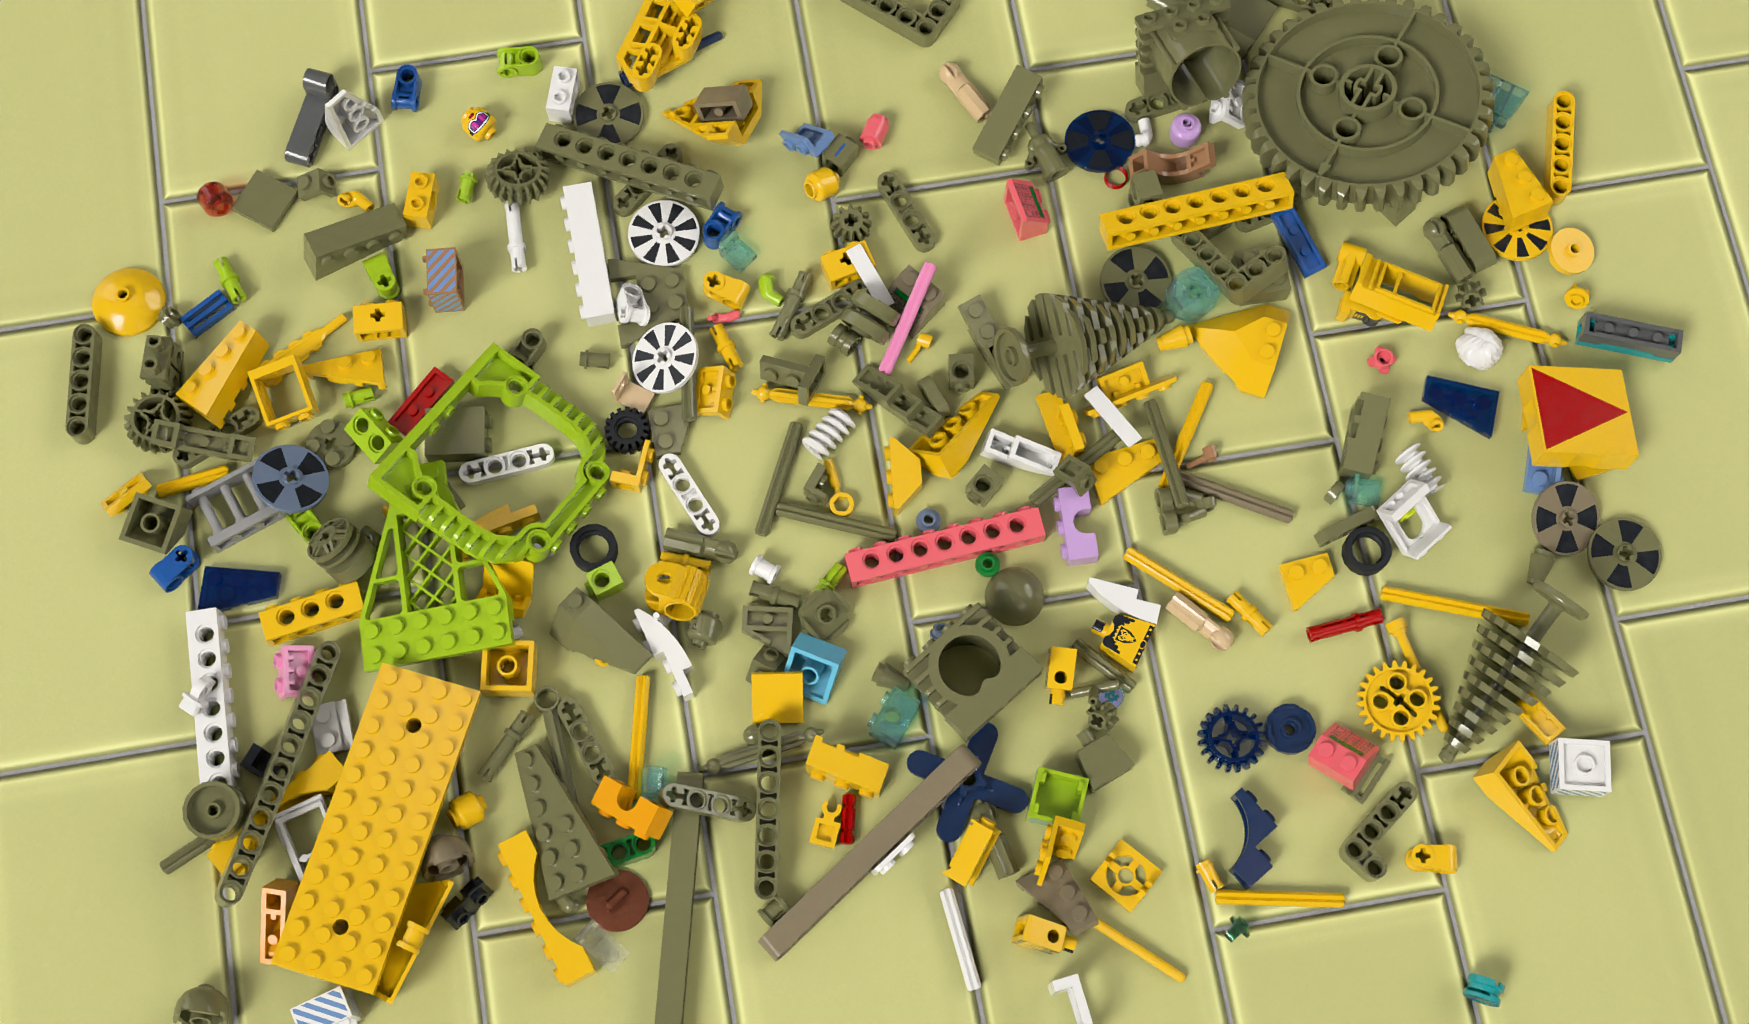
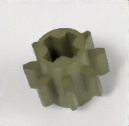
M1466 280L1462 286H1457L1459 293L1455 295L1456 302H1461L1463 310L1467 307L1475 311V308L1480 304L1484 305L1482 297L1486 296L1487 293L1485 288H1481L1480 281L1474 283Z
M1098 700L1097 705L1091 706L1086 711L1089 715L1088 724L1096 729L1097 732L1103 728L1106 732H1109L1119 721V718L1116 717L1118 709L1109 700L1102 704Z

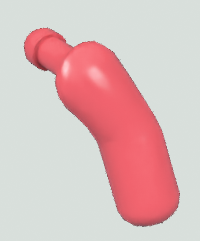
M733 310L726 314L715 313L709 315L707 319L714 323H728L739 319L741 314L738 310Z

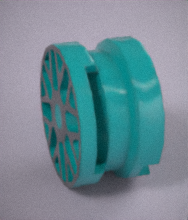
M1470 973L1467 978L1469 984L1468 987L1464 988L1463 996L1480 1004L1499 1007L1501 1003L1499 996L1504 993L1505 985L1502 983L1497 985L1494 979Z

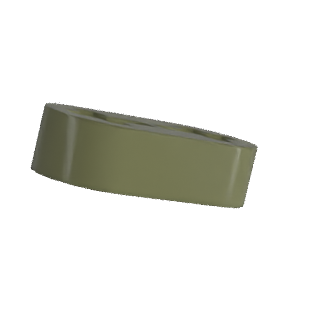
M926 376L917 381L918 387L930 408L941 414L944 418L951 415L947 402L932 378Z

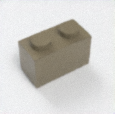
M745 84L704 87L694 106L701 123L744 121L753 106V102Z

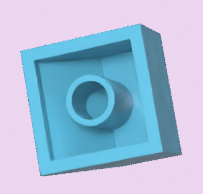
M800 632L791 647L784 672L803 671V696L826 705L841 671L847 650Z

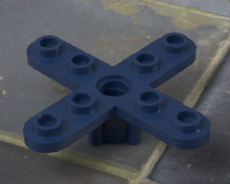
M990 722L979 730L969 740L967 745L968 749L982 764L972 774L975 778L973 785L967 786L962 783L947 798L936 827L937 836L943 842L951 843L959 839L974 799L981 802H989L994 807L1013 814L1021 813L1028 805V796L1024 790L984 774L998 739L997 728ZM917 750L912 752L907 758V768L914 776L926 779L945 759L926 751Z

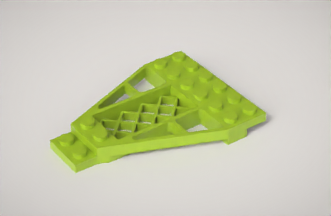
M438 460L419 464L422 475L430 476L436 481V494L462 513L448 487L445 462ZM425 490L418 491L419 493L424 495L429 494ZM391 504L359 620L364 671L367 673L379 671L382 662L402 667L515 645L512 622H515L512 597L509 596L492 564L477 559L462 562L461 549L438 535L436 531L427 527L421 520L419 522L423 526L414 537L407 532L413 520ZM428 529L437 534L429 546L420 541ZM393 531L398 572L394 576L380 578ZM405 534L413 539L407 548ZM443 538L449 543V547L441 556L434 549ZM419 543L426 550L417 561L410 556V553ZM433 553L440 559L433 569L429 570L423 564L429 555ZM450 555L452 563L447 560ZM408 558L416 563L410 572ZM447 563L452 567V571L443 580L436 574L443 564ZM484 565L499 593L495 596L467 601L464 569ZM423 568L429 574L422 584L419 585L412 579L418 570ZM435 577L442 582V585L433 595L426 588ZM453 579L455 588L450 585ZM399 582L402 612L397 615L370 620L378 586ZM411 583L418 587L417 591L414 593L413 596L411 590ZM447 587L455 591V596L448 605L439 599ZM423 592L432 597L424 609L415 604ZM436 602H439L440 604L443 605V606L434 607V605L436 604Z

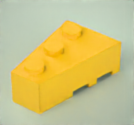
M1515 148L1494 156L1487 175L1494 198H1497L1499 204L1498 211L1505 224V234L1546 218L1554 201Z
M815 736L806 761V773L810 774L809 777L819 782H824L826 779L835 782L834 786L839 789L848 791L849 788L858 790V794L862 797L873 799V796L879 798L889 770V764L863 753L857 754L845 750V746L841 744L834 746L822 742L823 737Z

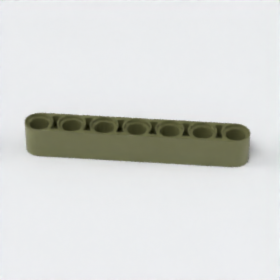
M774 719L764 720L758 729L754 889L756 895L763 900L772 899L778 890L782 730L779 722ZM771 724L777 728L775 737L766 738L763 735L762 731L766 725ZM771 750L777 755V759L773 764L763 762L762 754L765 751ZM766 776H771L776 780L775 788L769 791L761 786V781ZM765 802L774 804L776 811L772 816L767 817L761 813L760 808ZM765 828H770L775 833V838L770 843H764L760 839V832ZM765 854H769L774 858L773 867L767 870L759 865V859ZM767 880L773 884L774 890L771 895L763 896L760 894L758 887L762 881Z

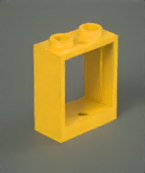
M292 354L247 372L267 427L273 430L276 429V431H282L290 428L291 423L298 420L299 422L309 421L314 418V414L320 412L301 358ZM295 371L308 407L276 418L264 382Z

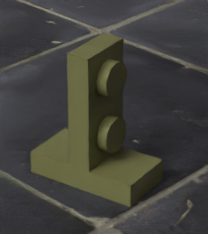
M816 354L809 367L763 355L760 359V379L798 388V404L808 406L825 376V356Z

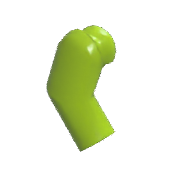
M771 273L762 274L758 280L760 295L777 307H780L785 297L774 291L773 281L775 277Z

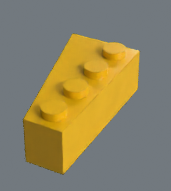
M240 320L177 391L176 395L191 410L219 429H222L225 424L223 420L228 411L232 412L236 405L234 402L239 391H244L248 384L247 372L258 367L270 345L255 329Z

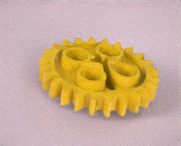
M1393 660L1389 668L1383 662L1382 671L1373 667L1374 676L1370 674L1365 675L1368 683L1360 682L1359 686L1365 691L1357 692L1356 696L1363 699V701L1357 702L1356 707L1363 708L1364 710L1358 716L1367 717L1363 725L1368 726L1372 724L1373 728L1370 733L1373 734L1379 730L1381 732V740L1387 734L1389 735L1390 743L1394 741L1395 736L1399 737L1401 743H1404L1405 736L1414 741L1415 732L1421 737L1424 736L1422 727L1430 730L1432 725L1428 720L1436 721L1438 718L1432 713L1440 711L1441 708L1434 705L1435 702L1441 699L1440 696L1433 695L1438 690V686L1430 687L1429 684L1432 682L1433 677L1425 679L1423 677L1426 672L1425 669L1417 673V664H1414L1409 669L1407 668L1406 661L1402 663L1401 667H1398L1396 660ZM1393 678H1398L1402 681L1403 688L1395 690L1390 686L1389 681ZM1383 686L1388 691V693L1391 694V696H1389L1385 692H1382L1380 690V687ZM1414 694L1421 696L1423 704L1421 706L1412 705L1410 696ZM1382 697L1385 699L1387 707L1378 709L1374 706L1373 699ZM1401 697L1403 699L1402 705L1394 706V698L1398 699ZM1405 707L1415 712L1417 716L1413 717ZM1398 713L1403 714L1407 719V723L1405 725H1398L1394 722L1393 716Z

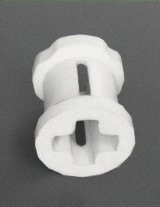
M759 554L753 561L749 574H755L765 579L767 584L772 585L781 570V565H774L764 560L763 556Z

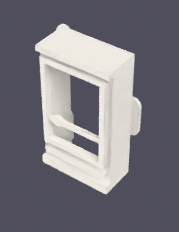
M322 794L277 813L274 818L276 831L281 843L287 849L300 883L305 872L301 862H307L311 853L308 855L303 854L299 858L285 822L317 807L320 808L325 818L329 804L326 797Z

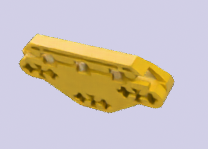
M644 0L616 55V63L621 73L624 71L629 83H632L636 90L640 92L651 90L658 77L692 60L702 39V21L700 17L694 13L687 18L673 0ZM656 4L664 6L658 18H655L657 14V9H654ZM644 29L651 31L646 43H642L645 38V34H642ZM630 55L638 56L632 69H629L632 64V59H629Z

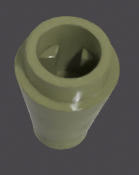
M1535 548L1534 553H1531L1527 583L1533 585L1537 579L1545 581L1555 563L1554 553Z
M887 662L885 664L878 663L871 680L876 683V686L904 693L910 684V680L903 673Z

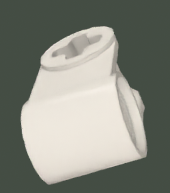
M624 283L614 302L619 321L621 323L635 322L639 326H646L650 319V308L646 303L642 289L636 284Z

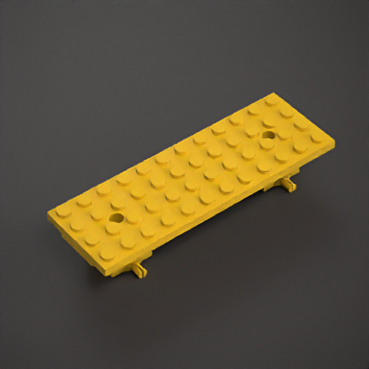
M382 662L270 964L375 996L458 759L463 751L462 748H464L469 728L482 695L481 691Z

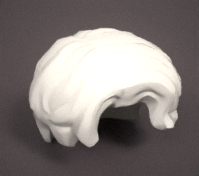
M1467 327L1464 330L1465 334L1456 339L1455 345L1459 358L1467 366L1480 371L1488 370L1494 366L1502 356V341L1488 328Z

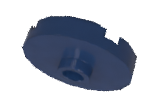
M1283 704L1274 708L1267 716L1264 724V733L1269 745L1277 752L1285 755H1297L1305 751L1313 742L1316 735V725L1312 715L1306 709L1304 710L1296 704ZM1290 726L1293 729V734H1288L1285 731V727Z

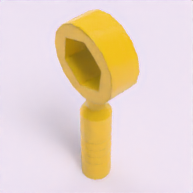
M827 459L823 463L827 467L826 473L830 486L835 492L830 499V511L835 515L849 517L854 510V500L848 493L840 491V482L833 459ZM838 499L847 500L849 507L845 512L836 510L834 504Z

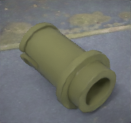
M588 350L580 352L579 366H584V369H587V367L609 369L610 354L591 353Z

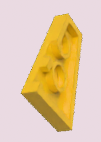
M1154 439L1105 453L1090 465L1097 479L1093 487L1101 507L1114 496L1123 492L1132 483L1162 464Z

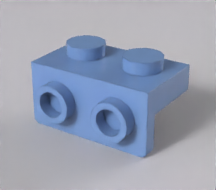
M803 123L795 133L784 130L779 133L784 140L782 142L789 151H797L804 156L810 155L813 157H818L825 151L835 138L830 130Z

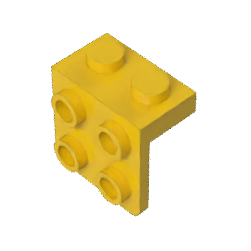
M525 559L517 563H491L509 596L512 597L514 618H524L532 603L535 562ZM485 566L483 585L475 599L495 596L499 593Z

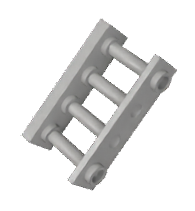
M257 459L205 487L195 488L191 491L190 495L185 497L193 508L200 505L213 530L212 536L208 537L207 540L217 553L285 518V515L292 514L269 507L256 494L252 484V472ZM244 481L259 507L257 512L250 516L245 515L231 489ZM220 494H223L236 518L235 524L227 528L222 527L209 500Z

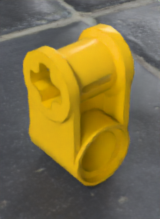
M710 271L703 278V290L706 297L732 309H742L751 289L750 285L718 271Z
M1418 844L1406 852L1405 864L1413 871L1434 872L1437 874L1457 873V846L1451 844ZM1417 853H1418V856H1419V857L1423 858V861H1422V862H1421L1420 858H1416V854H1417Z

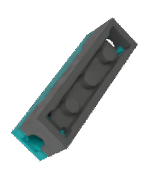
M1586 312L1577 323L1575 344L1672 363L1681 353L1684 330Z

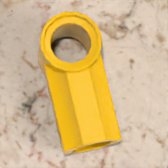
M1343 241L1337 257L1338 264L1331 282L1335 289L1351 291L1357 271L1360 269L1366 255L1367 248Z

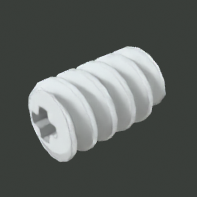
M840 408L830 409L828 411L829 416H823L822 423L815 425L816 430H810L809 437L802 439L805 448L819 460H822L821 454L830 456L827 450L828 447L832 449L837 448L833 442L834 440L843 442L840 433L850 434L846 428L847 426L856 427L850 416Z
M1418 442L1402 451L1395 460V463L1397 465L1404 464L1400 471L1408 473L1405 477L1406 481L1414 479L1428 485L1430 492L1425 495V497H1428L1442 489L1446 484H1437L1442 477L1432 476L1436 468H1427L1431 460H1422L1426 451L1417 452V448L1421 445Z

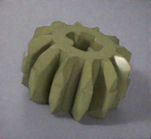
M850 204L848 210L841 206L839 213L833 214L834 221L831 223V229L835 230L833 232L834 237H841L842 244L847 240L850 242L854 240L858 242L863 241V236L868 237L870 235L869 228L872 227V222L868 220V212L862 213L861 206L853 209V206Z

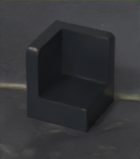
M253 743L241 761L240 766L262 778L272 754ZM273 767V772L276 776L279 774L282 767Z

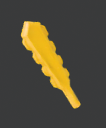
M341 313L324 327L314 331L308 330L302 335V339L292 341L288 344L287 349L279 350L273 354L271 360H264L258 367L292 354L301 358L302 363L310 358V353L313 351L317 352L323 347V342H325L329 334L348 320ZM284 375L264 382L265 387L270 388L271 386L278 385L283 380Z

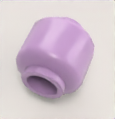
M1191 113L1177 115L1171 122L1169 129L1171 142L1180 148L1193 146L1199 139L1201 123Z

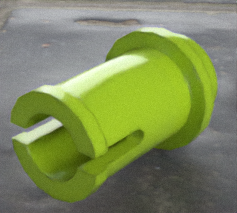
M465 171L459 176L461 182L456 196L457 201L465 204L471 203L474 186L478 184L476 174Z
M371 386L352 392L346 390L347 393L342 394L346 408L351 407L354 409L356 405L375 401Z

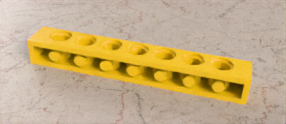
M1285 172L1271 174L1099 214V231L1107 251L1292 209L1294 190L1289 180L1285 178Z

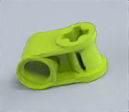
M533 46L501 47L497 50L499 58L497 74L501 77L534 76L543 69L539 52ZM535 59L533 62L526 63L528 60Z
M382 252L362 261L379 296L385 301L396 299L400 294V287L385 253Z
M312 509L285 515L288 522L307 544H309L312 535L322 526Z

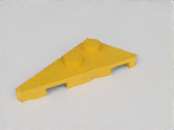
M381 349L303 365L308 379L314 380L318 376L325 377L329 382L354 384L364 387L366 383L377 385L382 390L387 389Z

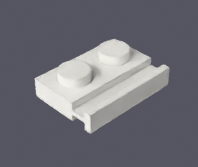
M347 699L320 705L312 724L317 756L327 753L329 750L334 755L350 750L354 740V733Z

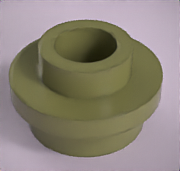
M163 306L160 309L158 319L166 327L173 329L182 323L180 320L181 315L175 308Z

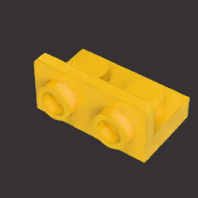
M710 366L698 368L696 382L697 416L718 415L724 420L730 419L736 375L727 367Z

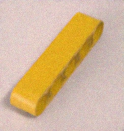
M1568 91L1557 92L1547 108L1544 189L1554 201L1552 205L1561 204L1572 188L1575 98ZM1554 188L1558 189L1561 193L1556 192Z

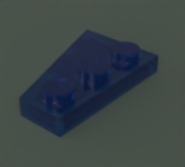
M1429 375L1426 376L1421 397L1422 402L1488 439L1492 437L1499 391Z
M205 566L197 610L216 607L223 612L242 605L249 606L278 599L282 574L272 571Z

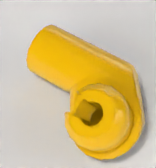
M1432 410L1408 412L1409 424L1423 423L1434 432H1439L1444 428L1442 418Z

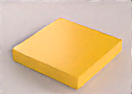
M803 671L751 673L753 724H761L766 719H774L779 723H804Z

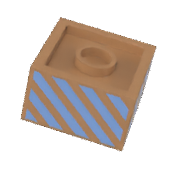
M456 247L426 249V256H422V260L426 263L427 289H423V293L429 297V306L433 307L436 313L465 311L464 269Z

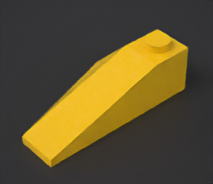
M981 391L959 407L957 415L949 419L944 418L945 422L930 439L922 434L908 450L920 459L921 466L934 476L952 479L967 463L1000 398L999 394Z
M1519 740L1514 741L1485 761L1473 776V779L1489 799L1550 851L1556 852L1568 836V833L1556 806L1551 805L1545 791L1548 789L1545 782L1541 783L1535 769L1538 767L1535 760Z

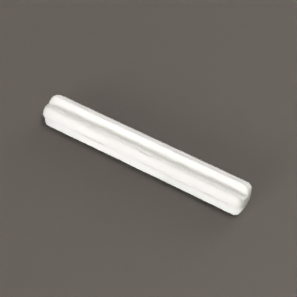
M946 888L940 891L941 901L967 990L974 991L981 988V982L954 890Z

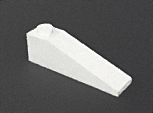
M344 89L325 104V123L330 133L348 151L384 122L383 116L376 106Z

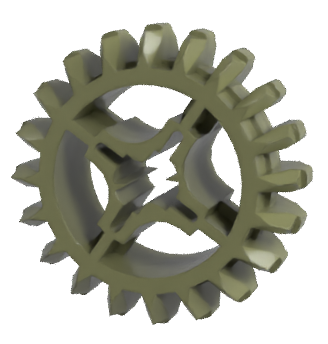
M516 148L515 151L510 152L506 149L505 154L498 153L497 158H491L490 164L487 165V175L485 176L488 189L492 192L494 198H499L502 203L508 201L512 205L514 202H518L520 206L522 202L531 204L532 199L539 201L540 195H545L546 189H549L551 179L549 165L547 161H544L542 155L537 156L535 151L528 153L526 148L523 151H518Z
M160 388L157 393L154 389H150V395L148 396L141 392L142 399L133 398L135 406H127V410L131 414L124 415V419L128 422L124 424L126 431H129L127 437L133 440V444L136 447L141 446L144 452L150 450L153 454H157L160 449L163 453H167V448L150 444L154 425L152 420L163 419L172 422L170 420L171 410L175 408V423L193 427V423L189 420L193 417L191 411H188L190 407L176 396L174 391L170 390L166 393L165 390ZM143 419L147 422V425L145 427L146 432L144 435L141 430V424Z

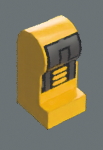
M1345 290L1340 298L1335 320L1345 322L1347 317L1361 320L1365 325L1371 327L1380 323L1382 318L1376 314L1377 310L1350 300L1349 297L1352 292Z

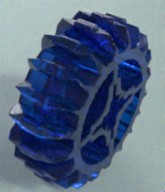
M1225 704L1222 711L1216 707L1213 710L1214 715L1207 713L1205 716L1207 721H1201L1200 723L1201 728L1204 730L1197 732V736L1204 738L1199 740L1197 745L1206 747L1200 754L1202 756L1210 755L1206 762L1210 764L1215 760L1217 762L1215 765L1216 770L1225 765V773H1229L1232 766L1235 773H1239L1241 766L1243 769L1249 770L1250 763L1256 765L1258 763L1256 756L1261 757L1264 754L1263 750L1259 747H1265L1267 744L1266 741L1259 739L1266 736V731H1258L1263 723H1254L1257 715L1254 713L1250 717L1247 716L1248 708L1246 707L1242 712H1239L1238 704L1233 706L1232 711H1230L1228 704ZM1224 720V733L1219 734L1217 737H1212L1214 725ZM1235 721L1245 726L1247 731L1239 730L1236 727ZM1231 734L1232 738H1236L1237 740L1234 743H1232V740H1227L1224 738H1227L1228 735ZM1251 740L1248 754L1239 757L1240 744ZM1216 747H1224L1231 757L1223 755Z

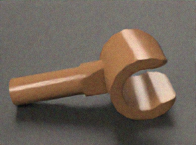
M1215 445L1202 448L1204 456L1185 464L1186 469L1189 470L1204 462H1214L1217 459Z

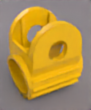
M666 561L655 563L645 573V603L653 612L678 621H691L694 616L700 613L710 580L707 579V575L703 571L691 565H680ZM668 575L670 579H658V577Z

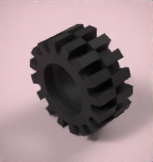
M625 407L623 411L621 408H618L617 413L612 412L610 414L611 418H607L605 421L606 426H604L608 443L616 452L620 450L621 454L626 455V452H629L630 455L634 454V450L640 452L642 450L641 447L644 446L645 439H650L648 420L636 408L630 410V407ZM624 423H632L637 427V432L634 437L624 439L618 434L619 427Z

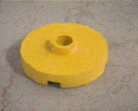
M1564 228L1556 232L1549 239L1547 245V252L1549 251L1550 255L1549 261L1557 271L1565 275L1580 274L1592 265L1594 247L1590 238L1584 232L1576 228Z

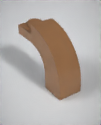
M1208 141L1182 153L1160 154L1144 149L1128 157L1130 179L1132 174L1141 170L1150 171L1155 169L1160 185L1179 184L1204 177L1203 171L1216 166L1214 144Z

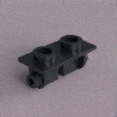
M478 876L475 879L471 878L459 891L465 897L462 901L455 895L442 908L443 912L440 915L456 930L467 923L474 912L484 905L494 893Z

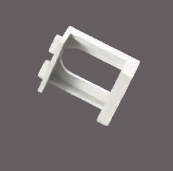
M1410 479L1381 505L1376 512L1402 555L1418 560L1437 541L1441 540L1452 527L1449 524L1440 522L1425 497L1430 492L1428 485L1424 482ZM1414 507L1421 518L1422 530L1417 537L1409 539L1399 525L1398 520Z
M1078 974L1054 980L1048 985L1051 996L1067 991L1077 1024H1093Z

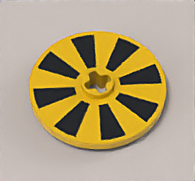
M1497 199L1486 208L1481 219V231L1497 255L1512 261H1527L1538 257L1546 250L1549 239L1553 235L1552 221L1548 214L1546 218L1521 228L1520 231L1515 230L1505 234V224L1498 211L1499 204Z

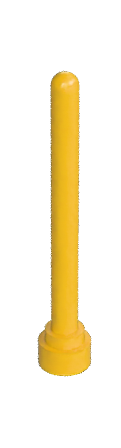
M1404 617L1385 624L1388 633L1392 634L1393 638H1397L1410 668L1417 664L1416 672L1422 671L1420 663L1406 636V627L1408 626ZM1440 708V711L1432 713L1438 717L1435 722L1439 730L1445 733L1449 730V725Z
M1097 918L1099 925L1095 926V929L1176 981H1185L1186 975L1182 971Z

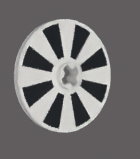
M659 200L646 204L635 213L629 224L628 239L633 253L645 264L674 267L682 264L693 255L699 244L700 229L695 215L686 206L675 201ZM664 230H667L668 235H665L664 238H661L660 233H663Z
M662 323L648 330L639 340L633 354L632 367L638 383L648 391L657 394H666L681 388L691 378L698 363L699 348L696 338L690 330L677 323ZM665 354H666V356H667V358H668L666 362H665V360L663 359V357H664Z

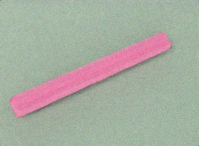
M928 261L924 262L879 366L878 370L887 376H890L937 269L935 264Z

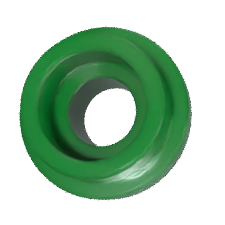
M982 553L976 559V571L983 577L994 576L1000 569L998 557L993 553ZM991 561L992 567L986 568L983 566V563Z

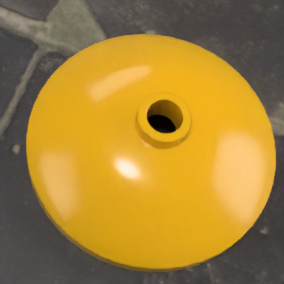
M123 268L110 273L98 284L92 298V311L97 322L109 333L122 337L136 336L150 330L159 321L158 314L160 309L166 306V294L160 281L152 273L140 268ZM127 293L125 298H120L122 294Z

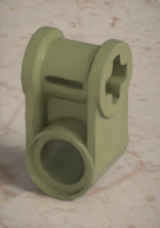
M530 328L523 332L520 339L508 353L533 370L540 357L546 351L547 343L538 329ZM539 339L537 345L529 346L531 340Z

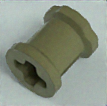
M776 894L774 900L763 910H757V913L771 928L790 908Z

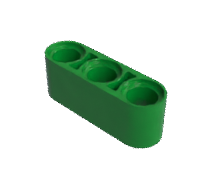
M632 834L602 844L600 847L605 849L608 854V860L617 869L650 858L656 852L657 843L654 838L649 837L651 847L646 851L638 850V843L642 838ZM618 847H623L626 849L624 858L614 859V850Z

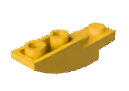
M506 504L483 515L474 523L494 534L510 535L513 533V530L521 527L524 528L528 524L540 521L541 518L535 504L514 512ZM461 550L462 562H465L469 559L470 555H466ZM450 555L449 558H448V561H449L450 563H452V561H451V555Z

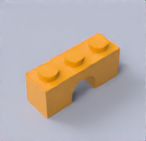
M604 775L591 801V804L599 808L598 813L610 819L615 817L617 819L616 824L628 830L630 827L635 829L633 834L644 840H648L649 837L660 840L673 811L654 800L640 796L635 807L632 808V801L637 790L618 779Z

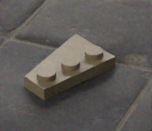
M1062 858L1049 864L1042 886L1036 885L1038 875H1034V872L1016 880V885L1022 891H1026L1037 904L1046 908L1058 922L1067 927L1075 936L1099 925L1097 917Z

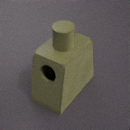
M1090 728L1076 735L1084 748L1077 751L1075 758L1083 777L1089 778L1088 789L1091 794L1129 772L1135 766L1134 762L1110 735L1105 734L1096 739Z

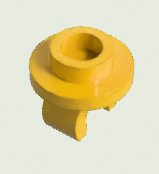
M1574 283L1565 294V303L1573 309L1586 307L1590 300L1589 289L1585 290L1577 287V284Z

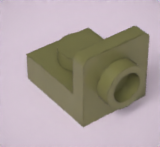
M1070 454L1053 470L1054 475L1072 486L1080 497L1091 489L1097 481L1091 467Z
M817 463L806 482L804 495L809 502L815 505L819 503L826 505L828 495L818 490V488L822 490L828 480V476H826L827 467L820 463Z

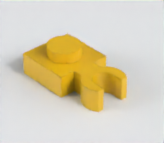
M824 801L822 805L824 818H815L809 843L834 850L841 823L834 822V820L840 816L842 807L838 804L837 810L830 813L827 810L828 801Z

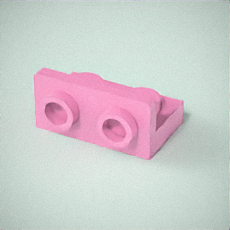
M283 645L274 654V668H278V678L275 679L274 689L275 693H278L279 700H285L287 697H296L314 654V646ZM312 673V678H313L314 681H315V673Z

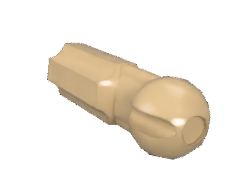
M955 62L944 63L939 70L941 82L951 89L958 101L977 123L987 120L993 107L973 83H970L965 77L959 65Z
M1179 591L1165 607V609L1193 631H1198L1207 638L1213 649L1226 651L1234 643L1233 633L1230 629L1220 627L1208 617L1207 613Z

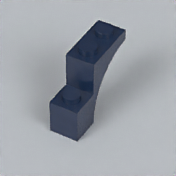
M1241 788L1230 799L1239 810L1243 821L1244 844L1238 860L1229 872L1248 890L1273 867L1268 854L1262 849L1258 850L1256 846L1278 826L1274 823L1276 821L1274 816L1265 809L1263 811L1257 804L1258 800L1249 790L1245 791Z

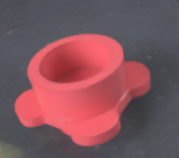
M1380 346L1376 347L1374 350L1375 354L1368 358L1367 363L1370 367L1377 368L1381 374H1387L1390 365L1396 362V356L1388 349Z

